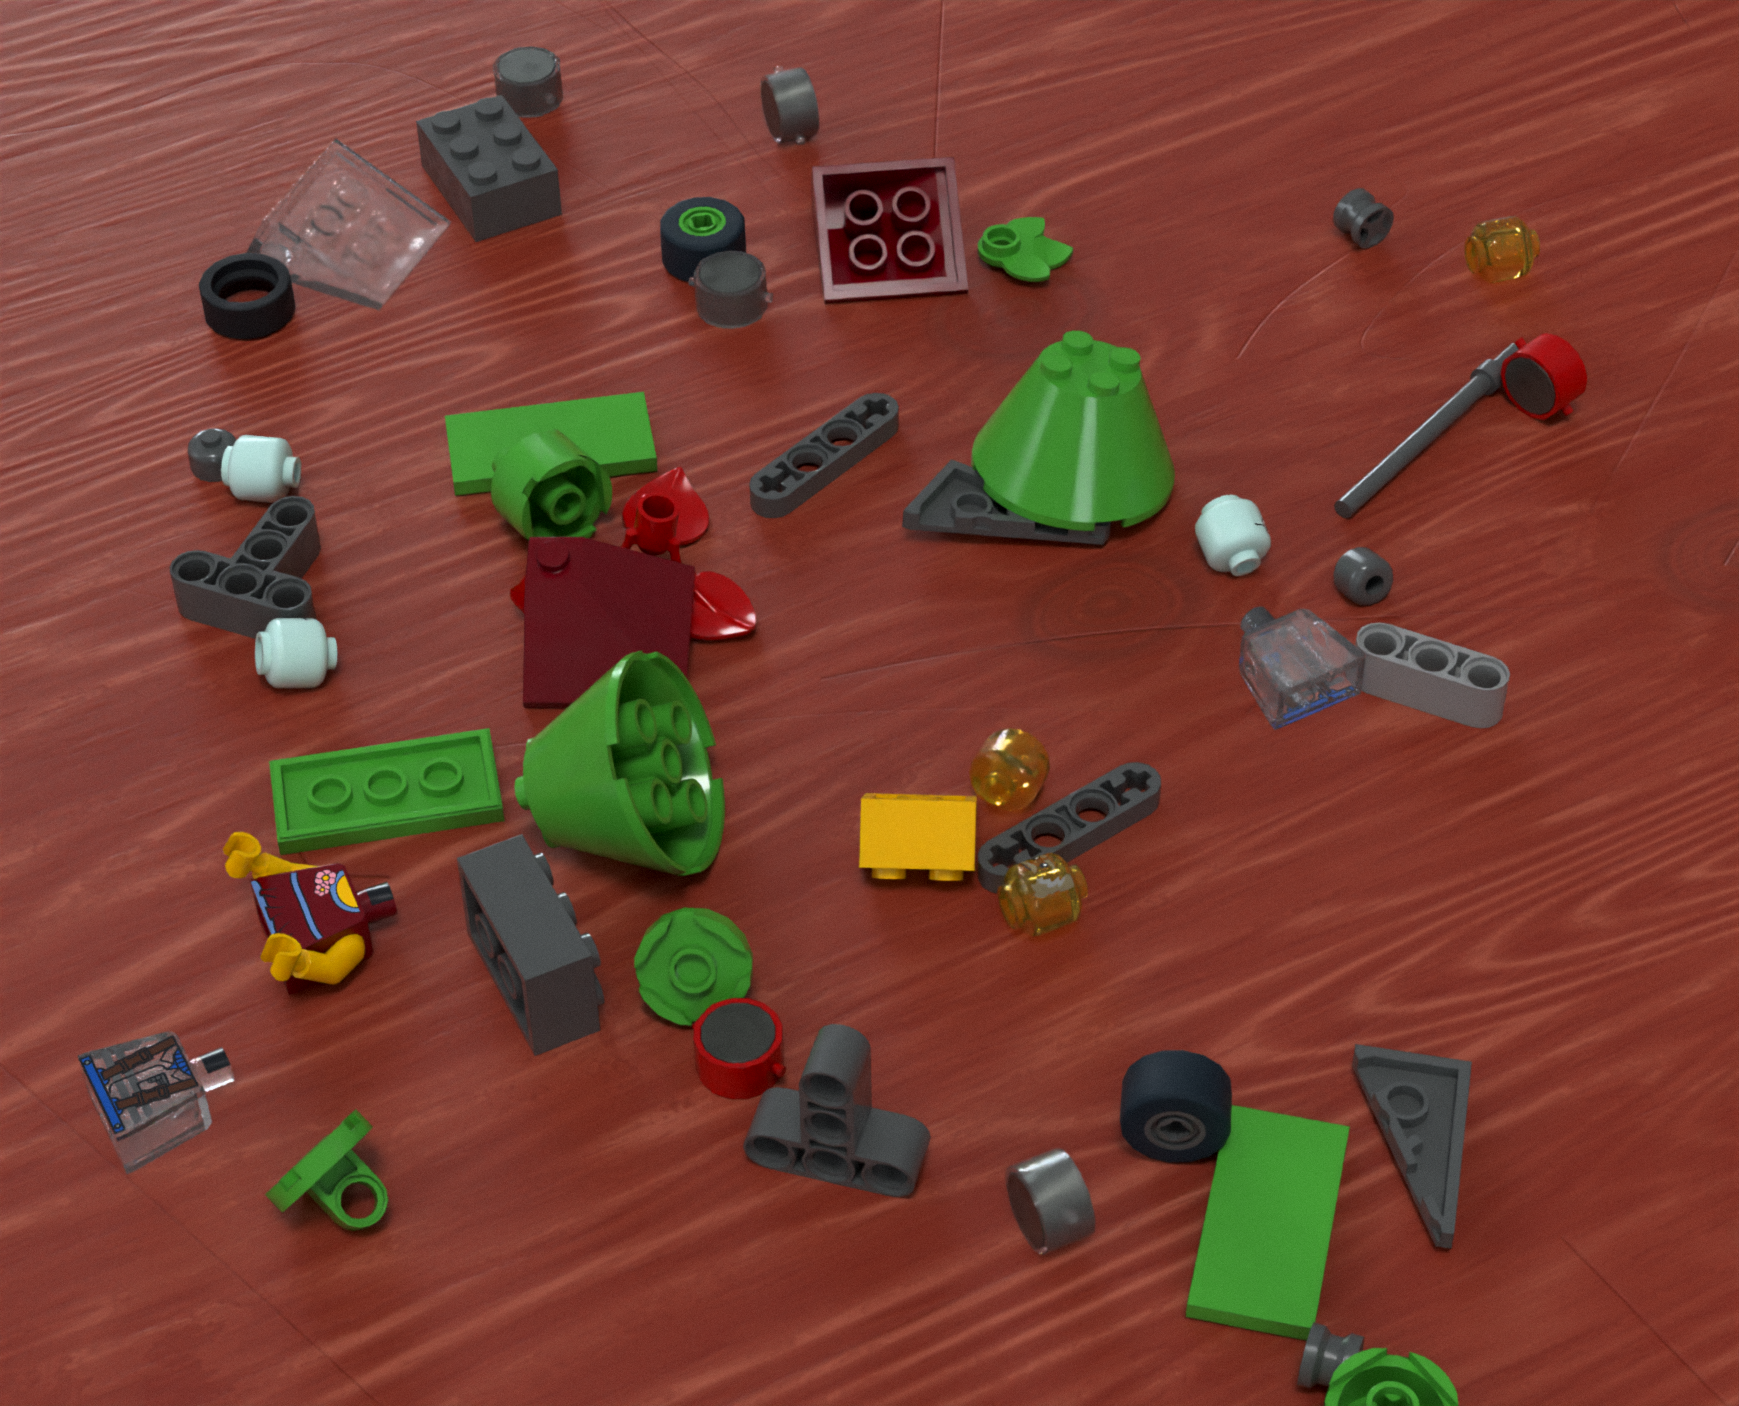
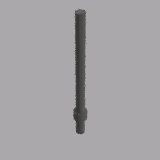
M1511 343L1494 359L1485 360L1472 371L1471 380L1335 502L1336 512L1343 518L1352 516L1484 394H1493L1503 384L1501 368L1504 359L1519 350L1515 343Z

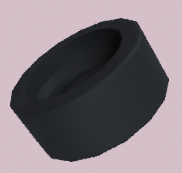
M243 253L228 256L211 265L203 273L199 282L206 323L216 333L228 338L253 339L267 336L280 330L289 322L296 308L289 269L280 260L266 254ZM253 289L270 292L260 299L243 303L225 300L228 296L240 291Z

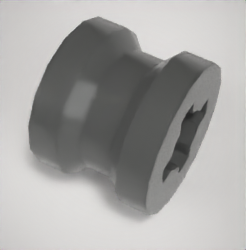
M1357 188L1347 193L1337 204L1333 213L1334 226L1345 234H1351L1352 240L1362 248H1371L1380 243L1389 233L1394 220L1392 210L1383 203H1376L1374 196L1364 188Z
M1313 1322L1304 1349L1297 1385L1312 1388L1320 1384L1329 1387L1333 1372L1350 1356L1363 1350L1365 1337L1353 1333L1345 1337L1333 1335L1327 1326Z

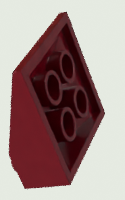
M954 157L812 167L810 191L824 304L968 293Z
M529 537L524 596V708L566 709L623 657L641 650L642 653L646 654L659 652L665 655L677 665L688 679L696 576L695 567L585 537Z

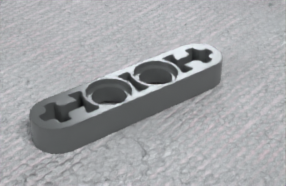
M870 393L858 398L758 471L751 478L749 484L752 510L765 518H779L791 513L897 433L899 427V406L897 401L884 393ZM839 438H847L854 441L853 444L847 446H836L830 442ZM806 463L820 466L819 469L810 472L796 469L798 465Z
M1140 762L1126 763L988 840L981 846L978 852V881L982 887L992 893H1014L1026 887L1029 883L1035 882L1036 879H1040L1052 872V867L1048 864V867L1041 869L1037 865L1035 874L1034 871L1032 872V869L1029 870L1027 868L1015 874H1007L1010 872L1007 868L1012 864L1016 866L1021 864V862H1030L1032 858L1046 855L1047 859L1057 869L1152 814L1160 803V775L1156 769L1148 764ZM1095 808L1104 812L1106 817L1097 822H1089L1083 820L1077 814L1081 810ZM1050 833L1060 837L1062 842L1054 847H1043L1035 843L1033 839L1037 835Z

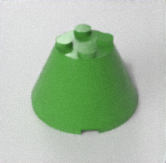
M1083 331L1066 332L1063 335L1062 341L1045 348L976 435L971 454V466L983 478V490L997 503L1017 515L1044 525L1069 530L1094 531L1095 523L1122 520V527H1127L1142 522L1160 511L1169 500L1173 491L1175 468L1139 366L1140 355L1131 348L1116 347L1105 342L1093 340L1090 334Z
M642 650L626 655L534 738L528 739L523 761V776L517 777L515 780V795L521 808L531 810L533 818L541 830L543 839L548 847L557 848L562 846L673 875L686 876L705 870L715 859L722 840L725 819L723 778L713 780L707 752L708 747L716 746L713 732L703 706L690 682L677 665L665 655L659 652L646 654L642 653Z

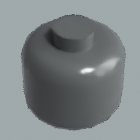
M211 428L200 431L192 437L188 443L187 453L194 476L207 482L222 481L221 466L223 454L227 446L234 445L236 438L233 434L224 429Z
M1356 547L1348 550L1340 557L1333 572L1334 583L1338 590L1360 606H1371L1379 603L1387 596L1394 581L1393 570L1390 564L1367 547Z

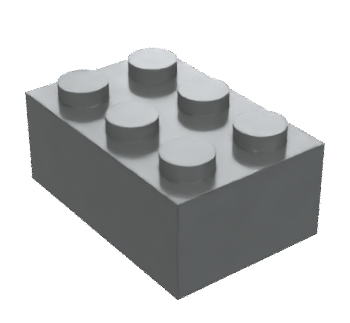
M502 95L483 98L476 103L450 111H441L434 116L416 121L422 167L475 242L562 215L558 169Z
M521 834L458 857L457 865L467 933L534 1056L600 1031L598 1006L604 1004L605 1000L599 980L594 973V968L601 965L600 956L589 933L580 935L575 926L577 925L575 911L565 892L560 894L555 892L552 886L554 884L552 872L543 853L540 852L534 855Z

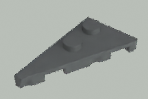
M952 459L903 510L902 527L909 530L1103 545L1109 538L1111 522L1095 523L1094 531H1079L1052 527L1024 518L997 503L983 490L984 480L977 470H973L972 467Z
M1355 1044L1352 1067L1432 1240L1437 1247L1451 1249L1455 1231L1472 1062Z

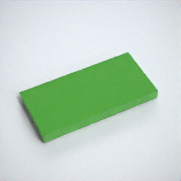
M644 392L445 416L455 496L491 492V483L494 475L492 462L496 454L504 448L514 446L525 437L551 429L559 430L563 435L572 440L607 472L609 477L658 471Z
M489 728L269 761L280 855L504 821Z
M1232 1105L1231 1133L1225 1145L1218 1152L1187 1301L1186 1317L1307 1341L1313 1322H1316L1350 1126Z

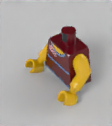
M234 832L231 834L223 848L224 854L229 856L225 863L229 876L241 879L246 877L250 871L252 872L254 879H251L250 883L257 915L267 939L260 958L264 962H273L270 972L276 980L284 982L289 995L304 990L318 982L332 985L340 983L360 962L369 959L373 953L368 924L397 915L395 900L388 882L355 891L346 867L342 864L333 863L323 866L288 862L266 852L260 854L261 845L258 840L245 832Z

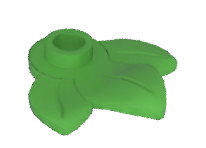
M1024 217L1011 220L1007 225L998 224L988 227L978 241L977 251L979 257L984 262L994 267L1003 268L1012 277L1029 282H1040L1050 278V270L1062 266L1069 260L1073 254V247L1043 236L1045 229L1044 218Z

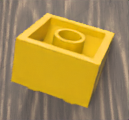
M865 793L861 798L859 868H872V878L905 879L906 869H929V879L963 880V870H975L977 796Z

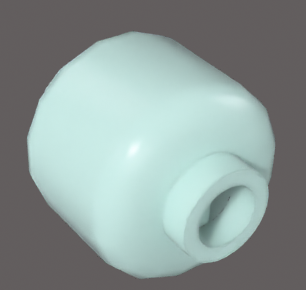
M242 435L235 441L233 446H227L222 459L221 477L223 484L230 486L232 494L239 500L274 503L286 497L290 487H298L301 478V460L299 457H293L292 449L285 439Z
M1224 495L1210 501L1203 507L1201 515L1195 524L1196 537L1208 565L1218 572L1231 571L1235 576L1251 573L1260 566L1261 559L1271 547V537L1259 508L1252 501L1239 498L1237 495Z
M276 618L269 622L265 632L257 633L255 640L256 671L259 675H265L268 683L275 688H316L323 682L327 669H335L336 639L334 637H327L323 624L317 619Z

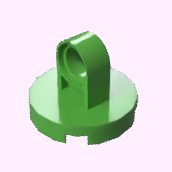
M684 907L662 915L646 930L634 957V968H636V976L640 984L639 992L642 999L659 1016L676 1024L692 1026L693 1021H696L712 1004L729 998H744L753 977V953L745 934L728 917L706 908Z
M355 1109L332 1133L326 1135L265 1195L283 1213L299 1197L307 1192L332 1220L344 1229L362 1230L376 1223L386 1211L388 1203L387 1190L381 1180L352 1150L373 1126ZM350 1184L365 1185L373 1193L375 1200L374 1209L368 1217L356 1219L344 1212L340 1199L342 1192Z

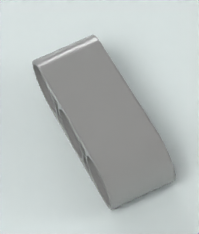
M1370 623L1363 626L1357 632L1351 678L1353 684L1359 690L1470 727L1489 728L1496 725L1502 719L1510 672L1501 660L1386 623Z

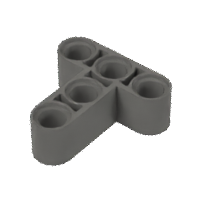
M300 496L283 497L275 501L231 558L200 550L187 551L178 555L170 565V575L179 613L191 621L256 639L258 632H265L269 622L276 618L316 619L311 586L302 579L321 551L315 510L311 501Z
M830 1024L823 1026L817 1033L799 1082V1091L775 1087L767 1089L762 1094L743 1148L745 1154L752 1161L772 1170L885 1196L902 1197L909 1195L914 1190L931 1135L927 1127L915 1118L872 1108L871 1047L869 1041L854 1028L840 1024Z

